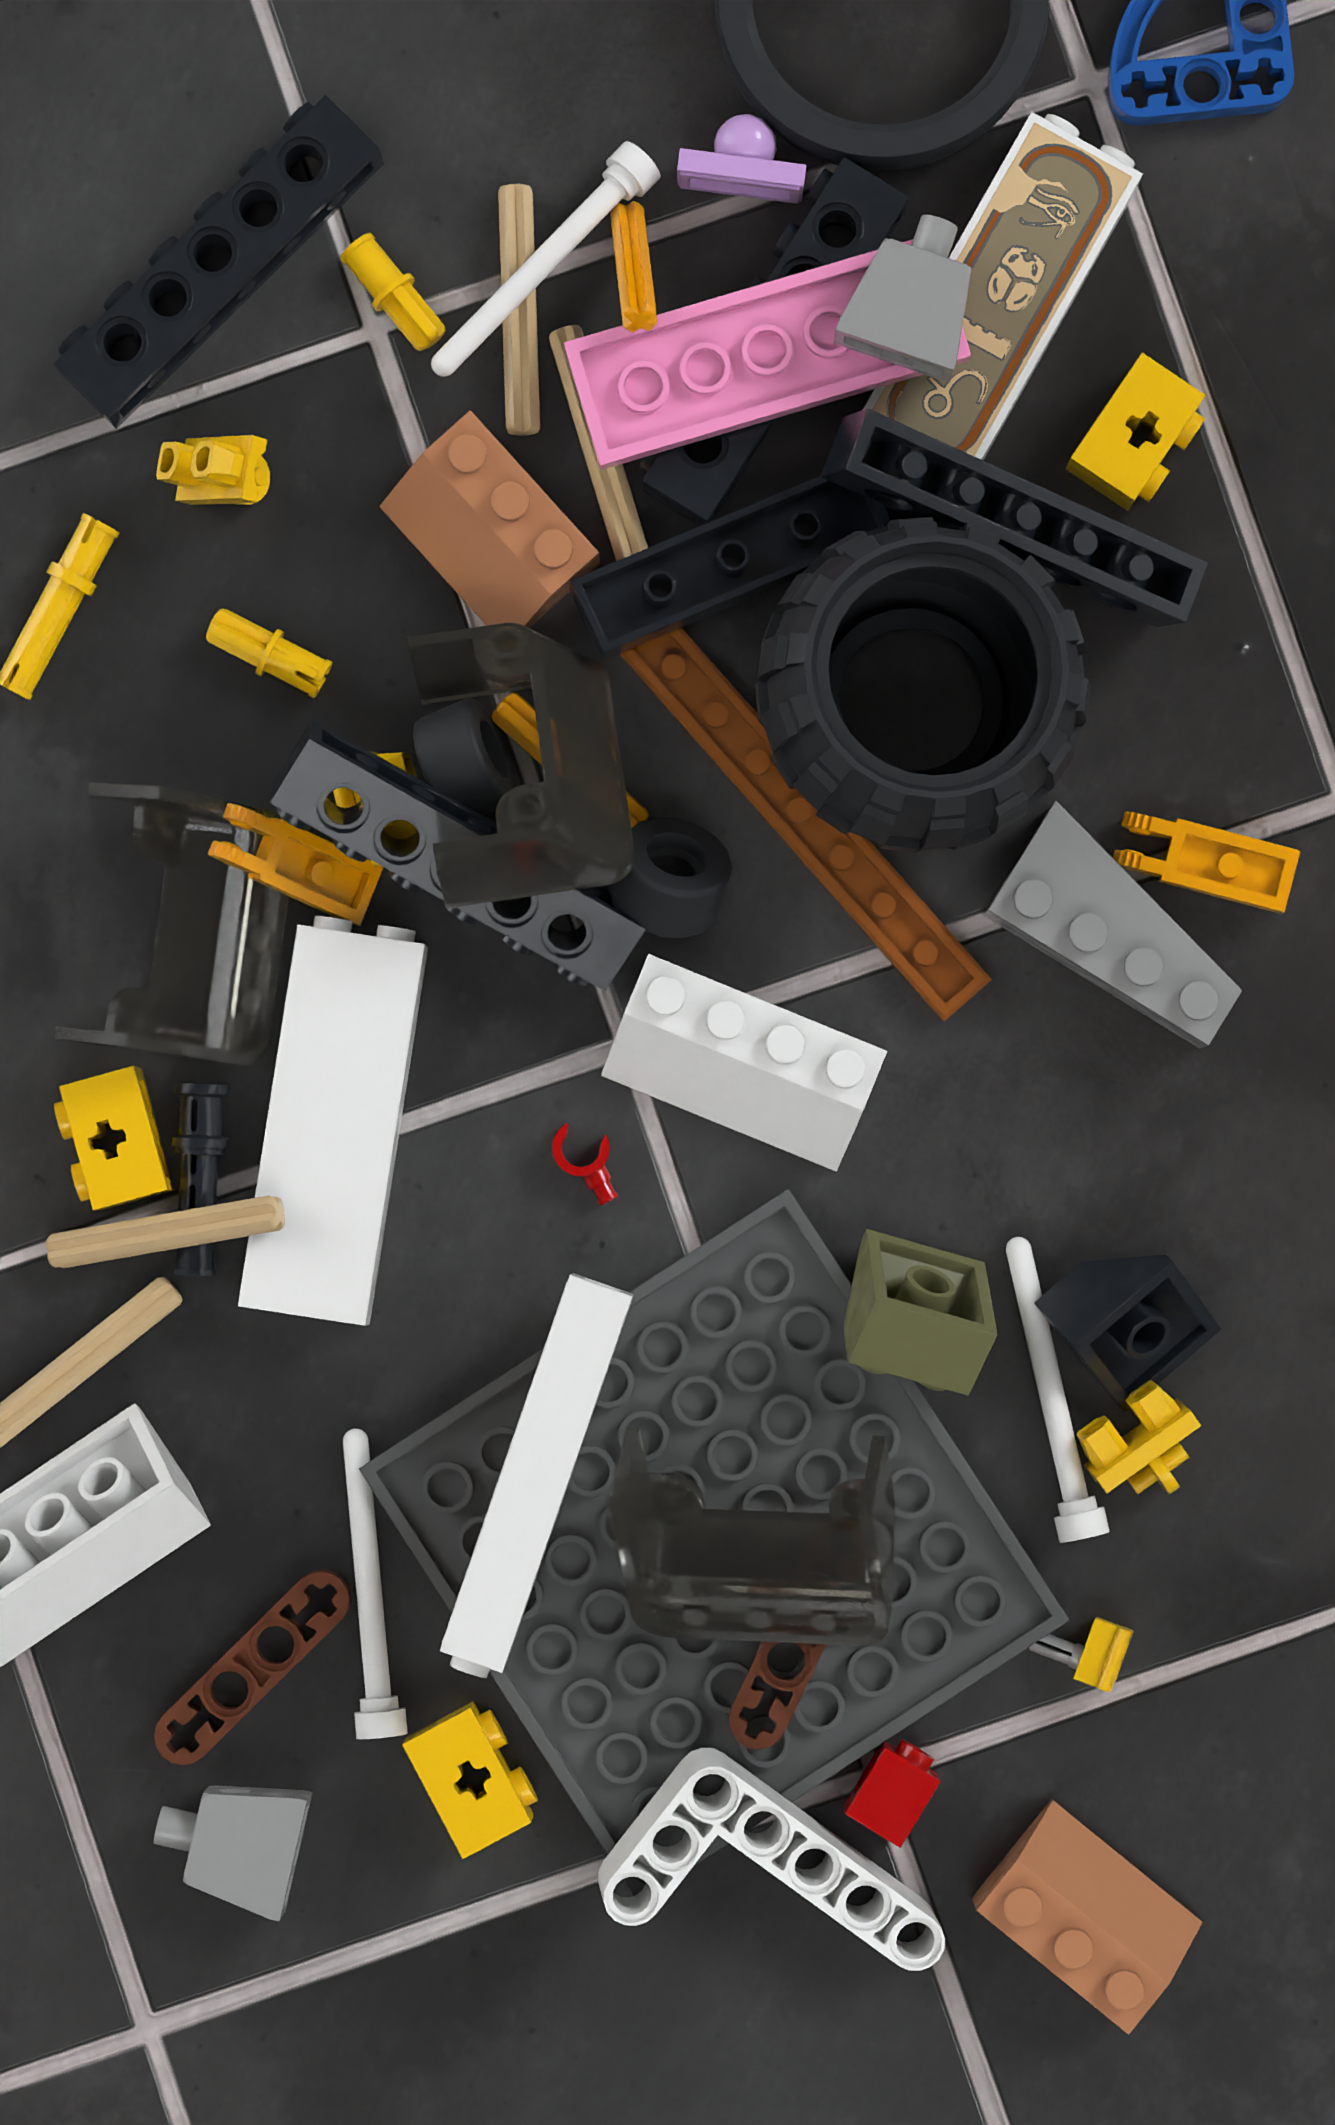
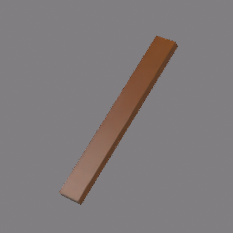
M682 628L619 654L942 1022L947 1020L992 980L867 838L851 832L844 835L817 817L815 814L818 811L796 788L789 789L770 758L773 752L765 729L758 722V714Z

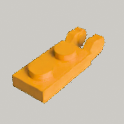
M232 803L227 804L223 818L238 828L261 834L263 838L256 856L242 851V848L226 841L218 842L216 840L211 844L208 852L209 856L234 868L248 872V878L335 918L352 921V925L361 926L381 875L382 866L373 867L368 859L365 862L354 860L338 850L332 842L309 831L299 829L283 819L267 818L242 806Z
M1124 812L1122 827L1139 835L1167 838L1169 843L1164 861L1144 856L1143 853L1134 850H1114L1113 859L1123 869L1160 877L1158 882L1279 914L1285 913L1300 855L1299 850L1179 818L1172 822L1145 814Z

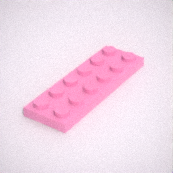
M913 239L903 243L911 245ZM878 250L658 314L657 324L649 332L640 328L635 333H631L621 325L564 342L565 353L600 470L924 375L834 344L838 321ZM963 326L956 365L968 362L971 359Z

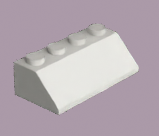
M648 954L622 1017L601 1076L837 1172L887 1051Z
M136 1403L0 1493V1667L211 1526L190 1482Z

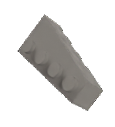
M1057 801L1052 804L983 915L1199 1049L1210 1044L1242 992L1239 986Z

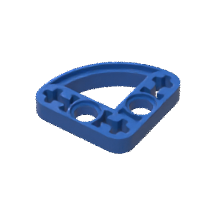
M1165 0L1130 1L1114 39L1108 69V101L1112 112L1119 120L1128 125L1138 126L1265 113L1275 110L1284 103L1294 83V66L1286 0H1224L1230 52L1137 61L1141 39L1151 18ZM1250 3H1262L1272 11L1274 27L1266 33L1253 34L1242 26L1239 18L1240 10ZM1259 66L1266 67L1268 76L1279 77L1280 81L1274 84L1270 95H1263L1260 86L1257 84L1239 85L1236 92V100L1229 99L1231 77L1228 68L1236 69L1234 81L1252 79ZM1203 71L1211 74L1216 79L1219 87L1217 97L1207 103H1197L1191 100L1186 95L1183 87L1184 79L1190 73ZM1172 74L1174 76L1171 96L1175 106H1166L1168 93L1149 96L1144 108H1136L1133 98L1122 96V93L1128 91L1131 81L1134 79L1141 80L1143 89L1156 90L1163 89L1166 82L1165 75Z

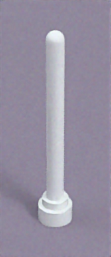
M625 141L606 160L608 168L602 174L604 178L602 184L433 356L431 366L437 375L443 377L451 375L622 199L630 201L634 195L642 197L661 178L657 166L642 149L631 142Z
M1014 1237L1006 1245V1254L1063 1502L1057 1504L1060 1516L1054 1517L1059 1542L1065 1543L1109 1533L1110 1530L1104 1507H1097L1095 1495L1088 1496L1049 1323L1034 1304L1042 1297L1031 1245L1023 1237Z
M351 1429L343 1437V1450L366 1698L359 1699L360 1711L354 1713L356 1739L401 1736L408 1734L405 1707H399L398 1695H391L373 1491L359 1470L360 1467L370 1461L369 1443L364 1431Z

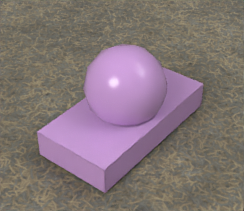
M744 114L736 115L725 121L718 129L714 140L715 153L680 148L677 166V186H680L681 189L795 204L802 202L806 165L773 160L777 151L776 137L771 127L759 117Z

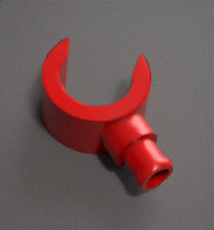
M568 1122L565 1123L556 1132L552 1143L553 1156L558 1166L570 1175L583 1177L588 1189H593L599 1205L602 1206L617 1198L618 1193L609 1181L612 1178L605 1166L610 1154V1142L607 1134H605L600 1144L597 1159L588 1166L577 1167L570 1164L563 1154V1143L567 1137L569 1127Z

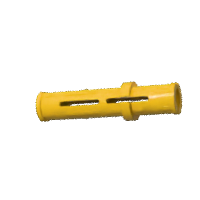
M85 513L82 514L81 521L58 564L52 561L46 573L51 575L0 671V685L28 700H31L35 687L85 594L91 597L97 585L92 583L113 541L120 534L115 529L98 520L96 521Z

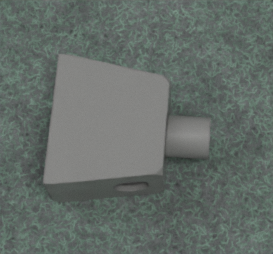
M922 215L911 245L885 238L838 321L834 344L950 383L958 356L972 269L964 263L948 258L958 227L943 218L933 215Z
M209 1786L203 1792L198 1814L162 1806L155 1830L154 1844L189 1852L183 1876V1882L187 1885L270 1920L280 1922L286 1911L313 1792L293 1789Z

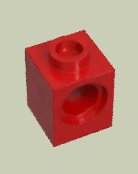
M901 1739L897 1748L886 1741L881 1743L843 1804L845 1814L901 1848L941 1782L938 1774L930 1769L935 1759L904 1739Z

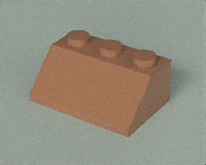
M471 410L419 456L379 506L506 648L570 592L571 580L594 571L600 565L599 552Z
M1053 1799L1048 1802L971 1898L976 1910L1128 2035L1168 1987L1203 1923Z

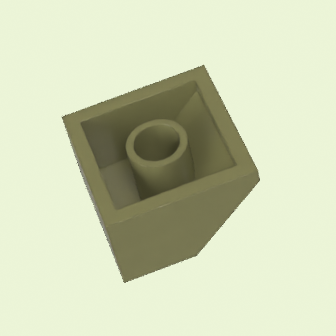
M866 1229L860 1244L843 1324L848 1363L856 1364L873 1374L888 1373L917 1381L931 1390H949L969 1396L997 1337L985 1262Z

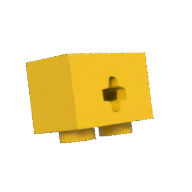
M1141 353L1071 456L1065 469L1127 511L1138 496L1149 503L1170 472L1160 463L1172 445L1175 444L1182 450H1185L1206 419L1196 412L1206 395L1144 353ZM1143 423L1151 428L1152 431L1149 434L1148 441L1142 443L1139 449H1137L1128 442L1132 436L1131 430H1137Z
M130 1066L59 1086L63 1101L54 1103V1110L63 1139H74L80 1162L71 1165V1173L80 1201L90 1199L92 1209L102 1211L175 1190L142 1068ZM108 1123L112 1130L124 1131L126 1134V1141L117 1145L118 1157L115 1158L111 1151L100 1150L97 1146V1139L106 1136L105 1124Z
M474 1701L407 1736L402 1744L462 1859L530 1824L534 1813L529 1805L538 1801L524 1770L518 1767L511 1771L499 1748L508 1744L495 1715L490 1709L481 1714ZM468 1760L475 1769H481L486 1766L490 1771L483 1783L484 1790L481 1792L478 1791L473 1783L462 1786L459 1782L465 1770L464 1763Z

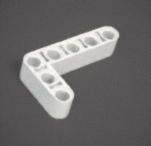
M699 1748L691 1751L681 1760L604 1859L598 1872V1884L607 1913L616 1922L623 1925L637 1926L648 1922L656 1915L716 1836L719 1835L898 1966L911 1971H921L936 1963L944 1951L945 1937L932 1908L922 1897L726 1754L714 1748ZM718 1774L725 1778L722 1788L716 1794L700 1796L693 1792L696 1782L705 1775ZM765 1811L775 1814L772 1826L766 1831L751 1833L744 1829L748 1818L755 1813ZM671 1825L685 1829L682 1840L673 1846L662 1847L653 1842L656 1833L664 1827ZM821 1849L826 1852L822 1863L815 1868L801 1869L795 1866L798 1857L806 1850ZM628 1877H638L646 1882L643 1890L632 1897H621L613 1892L616 1885L622 1879ZM862 1885L876 1888L873 1898L868 1903L861 1906H852L846 1903L849 1893L855 1888ZM912 1922H920L926 1925L923 1934L917 1940L911 1942L897 1940L899 1931L905 1925Z

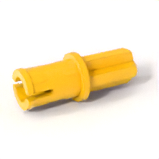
M372 233L362 235L343 251L340 260L349 267L374 298L372 307L376 311L384 310L416 350L428 349L441 339L446 331L445 326L412 286L415 281L414 277L410 273L404 275L375 241Z
M220 609L214 615L207 629L206 639L209 643L256 666L255 674L263 676L267 672L308 693V696L315 698L326 680L324 676L330 672L333 664L332 661L325 660L284 639V631L277 629L275 633H272L228 609Z

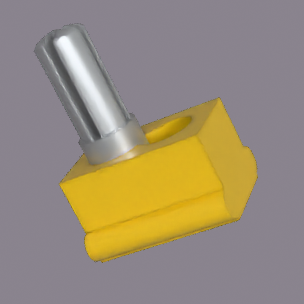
M1096 1617L1085 1646L1079 1643L1074 1644L1051 1634L1039 1640L1071 1652L1072 1656L1039 1643L1031 1645L1029 1650L1067 1664L1068 1667L1076 1670L1073 1679L1110 1693L1113 1690L1134 1630Z

